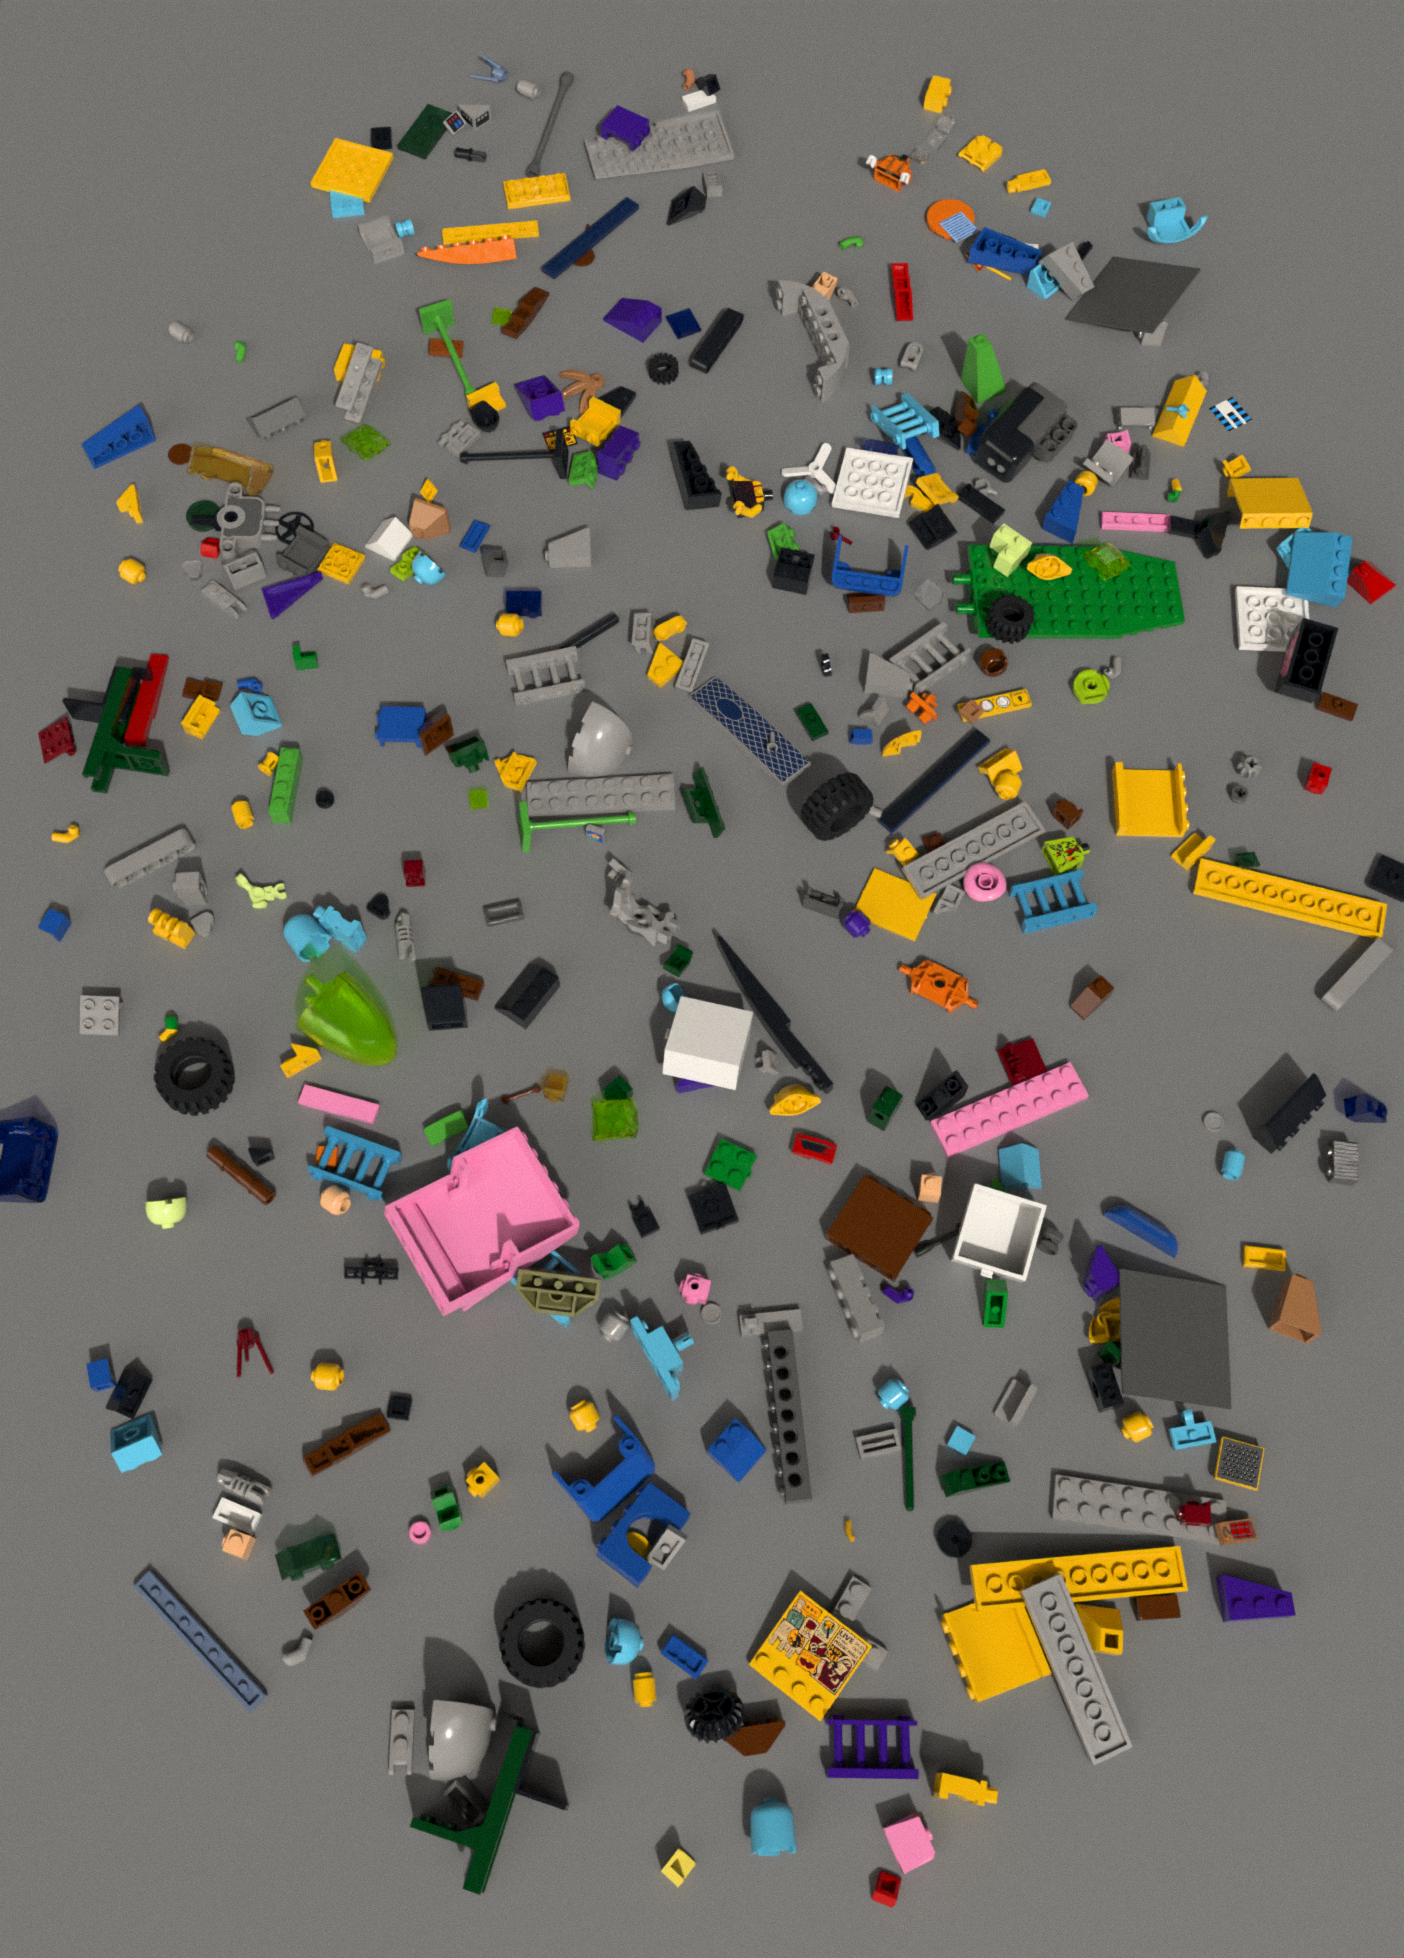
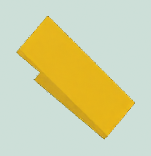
M1196 375L1175 380L1152 434L1153 437L1182 447L1185 446L1207 392ZM1185 404L1190 412H1186L1188 417L1182 418L1177 412L1166 411V407H1179Z

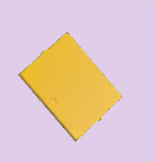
M874 868L854 911L861 910L871 920L872 924L915 941L925 919H927V914L937 893L921 900L910 882Z

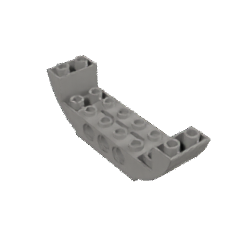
M779 280L778 288L776 289V309L780 310L782 316L800 313L801 318L803 317L805 320L806 329L810 331L812 342L816 344L817 353L822 357L823 366L818 368L817 375L815 376L817 384L814 390L816 396L823 403L836 393L842 383L845 368L848 366L850 344L827 295L823 296L817 290L799 282ZM832 361L833 364L827 365V362Z

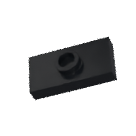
M1170 516L1168 518V534L1198 539L1196 534L1200 521Z

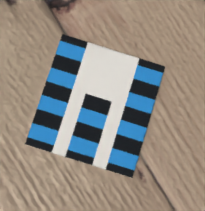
M1233 397L1209 408L1229 432L1252 421L1251 417Z

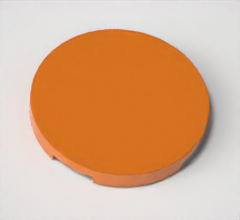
M955 199L940 200L929 208L926 219L927 226L932 233L943 236L944 239L953 240L939 223L962 212L974 225V212L962 201Z

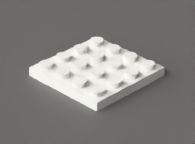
M846 448L832 507L899 518L913 465V458Z
M1237 586L1235 589L1239 650L1285 652L1294 628L1302 618L1309 619L1308 601L1285 595L1286 589Z

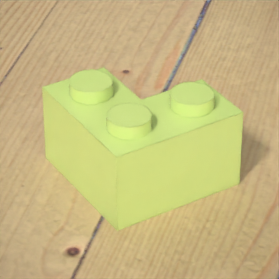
M1005 523L994 533L989 547L999 553L994 568L1008 577L1028 555L1032 542Z

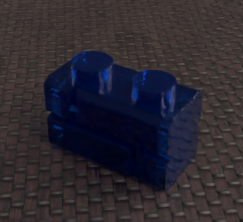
M506 591V613L528 616L529 618L542 616V591Z

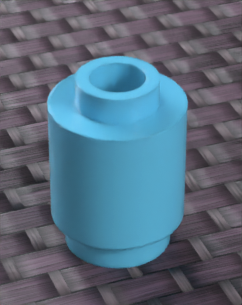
M1230 1149V1151L1225 1152L1221 1170L1224 1178L1238 1180L1239 1176L1242 1175L1245 1156L1240 1150Z

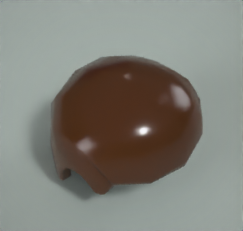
M987 649L980 657L981 669L987 676H1000L1007 669V657L1001 649Z

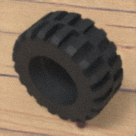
M849 772L839 774L837 777L823 783L820 788L807 798L806 803L802 806L801 818L817 839L822 841L833 840L835 837L838 838L850 831L851 828L855 827L858 822L865 818V815L869 813L870 808L873 806V794L857 774Z
M188 1037L184 1042L181 1040L176 1041V1045L173 1047L168 1046L165 1049L167 1052L159 1056L160 1063H156L154 1068L156 1071L154 1074L155 1087L164 1101L173 1110H178L180 1114L187 1115L189 1112L191 1116H197L198 1112H201L203 1115L208 1114V1110L219 1108L218 1104L220 1102L225 1103L228 1099L226 1097L227 1093L231 1094L233 1090L231 1084L235 1083V1077L233 1075L234 1068L223 1049L212 1040L208 1039L205 1041L203 1037H197L196 1040ZM195 1063H206L211 1066V1075L201 1087L194 1090H183L178 1087V1079L183 1070Z
M535 1598L533 1601L528 1600L524 1602L519 1608L516 1607L512 1611L511 1616L506 1618L504 1628L500 1633L499 1650L502 1655L501 1659L509 1673L521 1683L536 1688H551L568 1680V1677L575 1673L579 1663H581L583 1651L585 1650V1635L577 1616L565 1604L550 1598ZM540 1621L550 1622L557 1626L563 1637V1648L556 1660L547 1665H537L530 1662L522 1650V1638L525 1631L532 1624Z

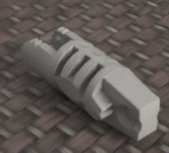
M401 913L397 917V923L395 924L398 958L404 959L405 950L407 949L408 959L414 961L416 955L413 927L410 924L409 914Z
M222 1468L218 1474V1483L222 1484L229 1491H234V1493L242 1497L245 1496L246 1499L259 1505H263L265 1502L264 1496H269L273 1491L270 1487L237 1472Z

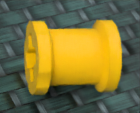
M268 752L262 764H258L259 770L271 776L273 774L272 771L278 764L279 757L272 752Z

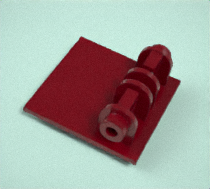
M67 717L62 718L38 733L45 764L63 753H67L68 756L75 755L74 736Z
M1034 1038L1013 1045L1011 1042L1004 1044L1003 1048L997 1049L1011 1085L1047 1072Z

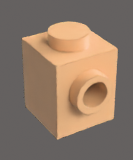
M935 1173L922 1174L919 1181L918 1201L938 1203L941 1196L942 1177L937 1176Z
M231 1529L229 1534L227 1533L223 1538L222 1546L224 1547L222 1551L248 1560L256 1539Z

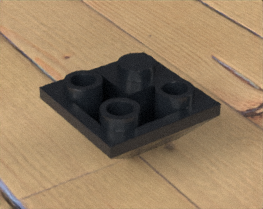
M939 406L929 411L939 423V437H936V439L959 451L961 449L960 431L956 427L955 418Z

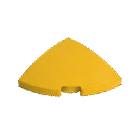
M921 730L911 731L895 738L884 747L882 756L900 754L901 747L916 745L920 742Z
M1116 1297L1099 1308L1100 1313L1096 1319L1092 1318L1089 1326L1090 1343H1108L1110 1340L1113 1343L1120 1342L1119 1297Z

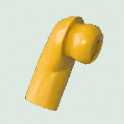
M71 825L65 834L53 832L52 841L70 843L79 837L80 831L78 826Z

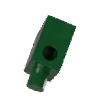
M885 1086L873 1105L867 1122L885 1131L903 1102V1095ZM876 1114L882 1115L883 1118L878 1117Z

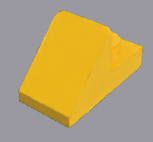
M133 484L119 497L116 504L120 512L129 511L130 517H134L137 524L143 522L139 494Z
M291 1043L297 1056L286 1059L280 1067L286 1077L289 1078L322 1058L315 1048Z

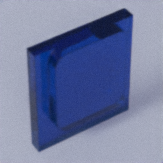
M690 308L666 316V320L677 340L701 332V327Z

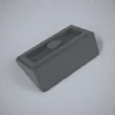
M466 1775L458 1777L443 1793L471 1828L476 1827L486 1817L490 1803Z

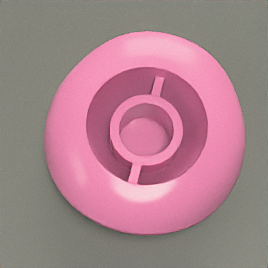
M986 862L973 864L968 868L964 876V889L967 895L976 901L983 902L997 899L1005 892L1007 887L1005 876L1001 870Z

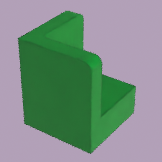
M300 645L293 646V660L297 671L318 668L316 651L302 653Z

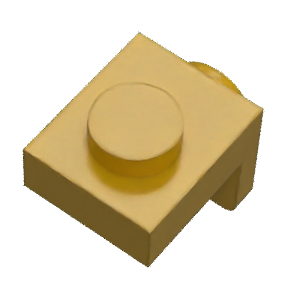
M1243 454L1228 463L1226 459L1222 461L1224 464L1222 470L1225 476H1230L1231 479H1237L1251 471Z
M906 838L893 839L888 844L889 848L885 851L887 854H893L903 867L911 863L919 855Z

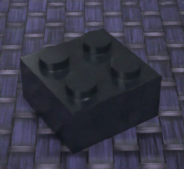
M391 127L371 128L372 148L380 150L393 149Z

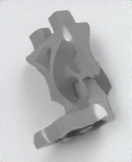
M625 877L621 886L615 889L614 903L610 910V915L621 921L626 926L628 932L645 937L653 946H656L659 942L667 945L672 938V933L668 931L677 934L680 931L681 922L674 919V911L663 913L650 904L648 906L638 905L634 899L635 894L632 892V880ZM636 914H639V915H641L643 918L638 919V918L635 917V915H636Z

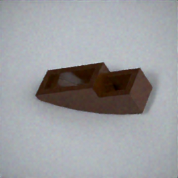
M961 390L956 405L955 422L957 430L970 438L978 429L976 418L980 413L975 400Z

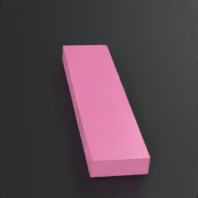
M1102 511L1101 529L1168 532V518L1170 514Z
M304 1085L298 1101L299 1105L374 1125L380 1108L379 1104L309 1085Z

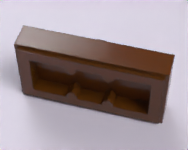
M1323 692L1317 710L1352 722L1358 704Z

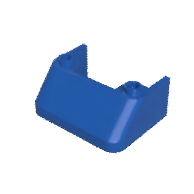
M838 536L832 573V585L835 588L890 597L900 594L908 545H905L901 571L891 570L886 576L853 572L847 563L839 562L842 536Z
M617 1415L613 1419L614 1424L625 1435L619 1442V1450L625 1459L594 1488L584 1479L576 1480L568 1486L556 1471L552 1472L558 1484L589 1520L593 1522L604 1520L655 1471L654 1460L638 1438Z

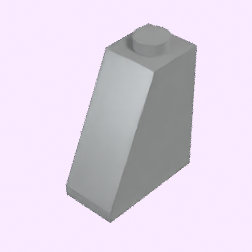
M590 528L582 529L548 543V550H545V559L549 561V567H591Z
M870 653L864 693L907 698L908 691L912 692L913 681H910V673Z

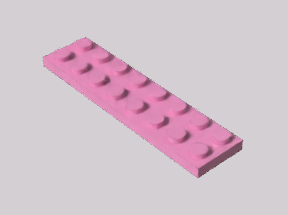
M1071 1062L934 1119L930 1122V1125L947 1158L1087 1099L1089 1095Z

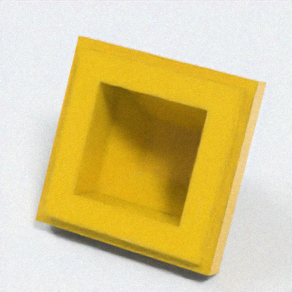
M427 479L420 493L427 502L431 503L438 489L430 479Z

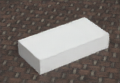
M700 90L682 96V103L687 111L690 112L716 103V96L714 94L706 96V92Z
M222 1497L212 1518L253 1535L262 1514Z

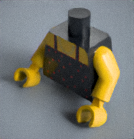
M733 466L727 469V479H733L732 493L735 503L733 508L736 509L737 517L747 516L754 518L760 512H763L764 501L773 500L772 490L762 491L761 482L741 476Z

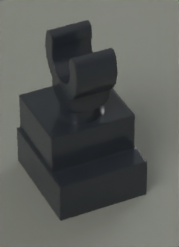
M708 74L696 79V82L700 83L698 89L706 92V96H711L721 90L716 74Z

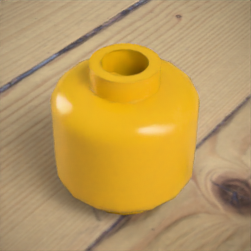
M1082 471L1078 474L1074 483L1084 487L1083 497H1087L1093 494L1097 487L1098 479L1091 471Z
M132 558L124 559L118 568L120 577L132 585L138 582L142 583L146 578L144 565Z
M503 613L496 621V628L502 636L517 637L523 631L524 623L518 614Z
M1009 771L999 776L995 791L1001 799L1008 800L1017 797L1022 786L1019 775Z
M321 1362L317 1365L316 1369L312 1370L311 1380L317 1389L335 1391L343 1384L344 1370L341 1369L339 1364Z
M584 1399L571 1407L572 1411L569 1413V1417L577 1431L585 1430L588 1433L597 1427L596 1422L599 1421L600 1414L592 1401L586 1402Z
M1135 1411L1122 1419L1124 1426L1121 1427V1430L1126 1439L1131 1438L1133 1442L1137 1443L1151 1436V1429L1154 1427L1146 1413L1142 1414L1140 1411Z

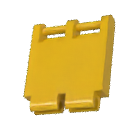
M985 135L977 136L960 151L958 157L965 158L971 165H976L981 168L982 172H985L1002 156L1003 147L996 142L991 144L992 140Z

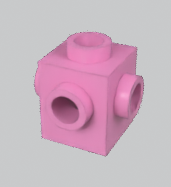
M687 1274L686 1280L682 1279L679 1289L682 1292V1299H685V1302L688 1304L697 1305V1303L706 1305L711 1288V1280L704 1279V1276L700 1274Z

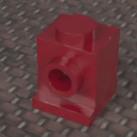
M404 860L406 887H425L426 869L423 860Z
M1187 1501L1183 1506L1178 1505L1176 1515L1177 1519H1180V1525L1200 1527L1211 1525V1502H1205L1200 1506L1199 1502Z

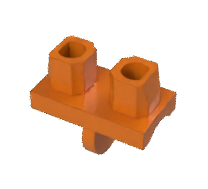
M914 692L910 694L911 700L907 703L906 708L912 714L921 708L923 712L918 716V719L924 725L932 719L936 721L939 718L936 715L937 712L930 707L936 708L938 706L935 702L937 696L934 693L929 696L924 693L922 698L925 701Z

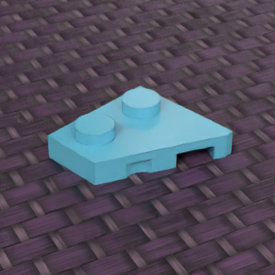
M332 190L329 191L333 218L365 215L363 199Z

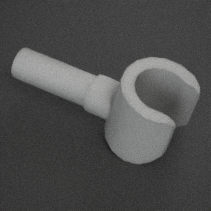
M1203 371L1196 375L1202 385L1208 384L1209 377L1206 372Z
M770 732V743L767 745L768 754L770 748L776 750L775 754L778 752L774 732Z

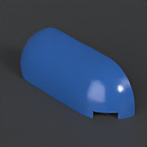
M917 436L906 439V449L903 450L901 447L900 449L905 457L913 458L912 469L916 476L922 477L936 473L933 462Z
M1127 1205L1113 1206L1104 1213L1103 1216L1171 1257H1176L1178 1242L1174 1234L1167 1228Z

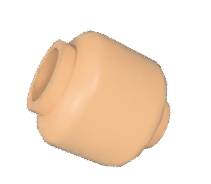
M332 1185L322 1191L320 1204L322 1208L331 1214L340 1215L349 1209L351 1205L350 1195L337 1185Z

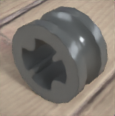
M1242 785L1234 786L1230 792V799L1236 804L1243 803L1248 796L1247 788ZM1236 792H1240V795L1242 796L1238 797V794H1236Z

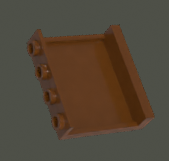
M864 1175L826 1233L825 1239L848 1254H854L856 1259L895 1282L925 1231L931 1225L934 1217L931 1216L928 1210L924 1208L919 1209L914 1206L910 1199L898 1196L892 1188H885L880 1185L876 1178Z

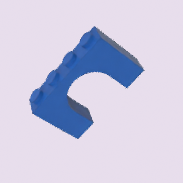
M651 1482L646 1487L641 1486L635 1495L637 1497L636 1501L633 1504L629 1502L622 1512L624 1514L623 1518L620 1521L616 1520L609 1529L611 1531L607 1539L603 1537L596 1546L598 1549L596 1556L636 1588L641 1585L649 1574L652 1565L629 1546L626 1532L630 1525L640 1519H652L665 1528L670 1524L676 1529L681 1530L691 1515L689 1511Z

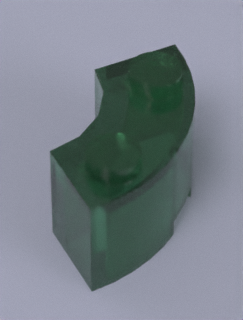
M335 1533L318 1536L307 1542L287 1547L275 1555L281 1579L291 1578L292 1582L304 1578V1574L320 1568L322 1571L334 1567V1562L342 1559Z

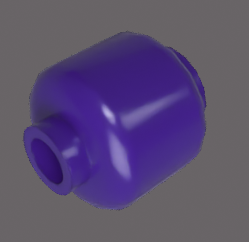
M852 910L843 920L845 922L843 925L844 929L854 938L860 935L865 937L871 930L869 928L871 920L861 910L856 912Z

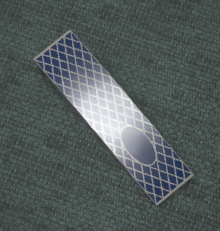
M716 676L688 696L758 770L761 768L782 787L811 767V763L773 725ZM770 732L775 733V743L778 746L777 754H775L776 750L774 748H770L769 754L767 753V745L770 743Z

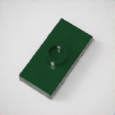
M812 703L796 710L795 714L812 741L828 735V729Z
M1111 1340L1097 1353L1105 1364L1111 1362L1112 1368L1121 1361V1351Z

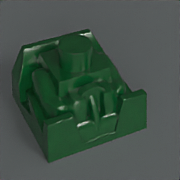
M479 734L445 747L454 766L460 768L464 765L468 768L469 773L480 769L478 764L483 762V758L487 761L490 760L485 742Z

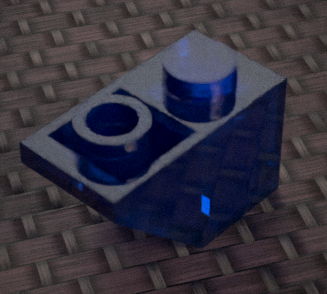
M1367 1094L1344 1099L1345 1116L1349 1120L1359 1123L1387 1122V1107L1379 1100Z

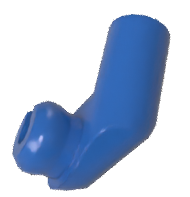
M255 678L237 681L239 690L249 688L255 693H260L263 690V685Z

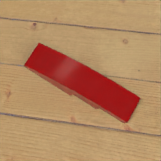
M892 263L891 272L896 320L913 321L912 288H910L908 263Z

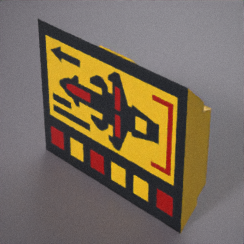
M570 426L561 428L564 430L568 447L577 445L578 442L575 435L570 433ZM556 430L542 433L548 451L555 449Z

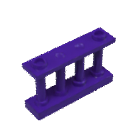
M831 1715V1719L826 1720V1725H833L834 1763H832V1768H826L827 1778L919 1779V1769H913V1764H910L909 1726H917V1721H911V1716H898V1720H844V1715ZM842 1725H856V1764H854V1768H845V1763H843ZM865 1726H878L879 1764H877V1769H868V1764H865ZM887 1726H900L901 1764H899V1769H890V1764H888Z

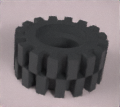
M659 353V356L655 354L654 358L651 357L649 361V375L654 383L657 381V384L660 385L662 382L665 385V382H667L669 385L671 381L674 382L675 378H678V361L676 357H673L672 354L668 356V353L664 355ZM667 367L669 370L661 371L658 368Z

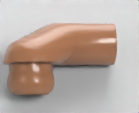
M690 68L683 71L684 78L687 79L683 84V88L686 91L696 81L694 71Z

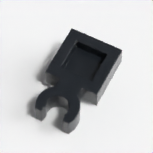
M640 1200L641 1208L635 1210L631 1204L630 1211L633 1215L637 1216L633 1219V1223L641 1238H644L659 1231L660 1227L651 1210L645 1213V1204Z

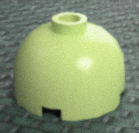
M186 1197L145 1202L148 1219L156 1225H162V1229L175 1227L174 1223L181 1221L186 1214Z

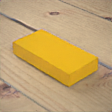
M1245 1245L1243 1247V1267L1284 1272L1286 1270V1250Z

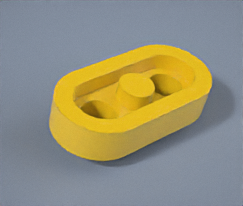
M676 616L658 625L654 629L653 635L658 641H665L670 636L683 632L687 622L683 616Z

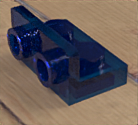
M867 438L864 440L863 447L866 451L888 455L898 454L899 445L895 443Z

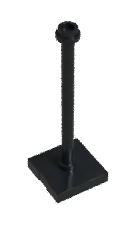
M556 429L554 451L468 454L467 451H464L460 455L461 463L469 464V461L554 458L560 479H567L569 449L563 429Z

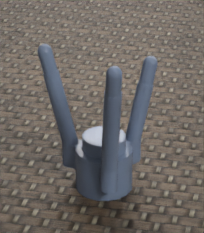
M481 54L485 59L484 62L493 68L492 75L494 78L469 74V77L499 83V81L504 82L507 79L508 70L502 68L501 65L495 63L486 55Z

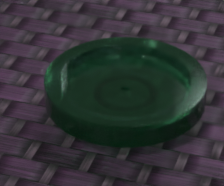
M198 501L188 508L186 520L189 526L196 531H210L214 527L192 526L191 517H215V512H219L220 509L212 501Z

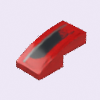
M796 1134L791 1153L808 1160L813 1158L830 1165L833 1163L837 1145L815 1137Z

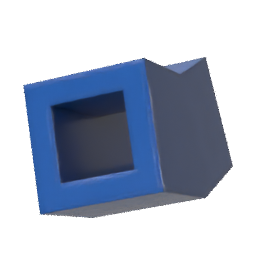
M853 728L849 733L850 744H872V729Z

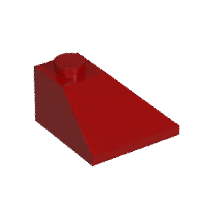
M1370 561L1360 563L1352 569L1347 578V583L1370 605L1396 586L1392 580Z

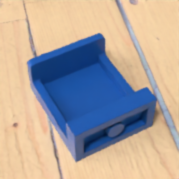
M381 706V713H378L377 716L379 729H376V740H379L380 746H385V742H416L417 748H422L419 733L424 722L427 721L425 707Z

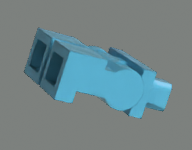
M318 906L313 913L314 917L318 919V923L330 937L332 936L335 940L341 941L343 946L357 953L367 940L359 921L355 919L352 922L345 920L332 906H329L327 909Z

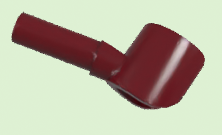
M834 526V533L830 532V538L837 541L838 536H842V541L852 545L853 541L841 535L840 529Z

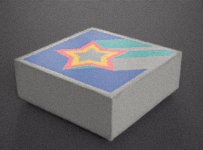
M588 824L586 827V837L604 844L606 831L603 828Z

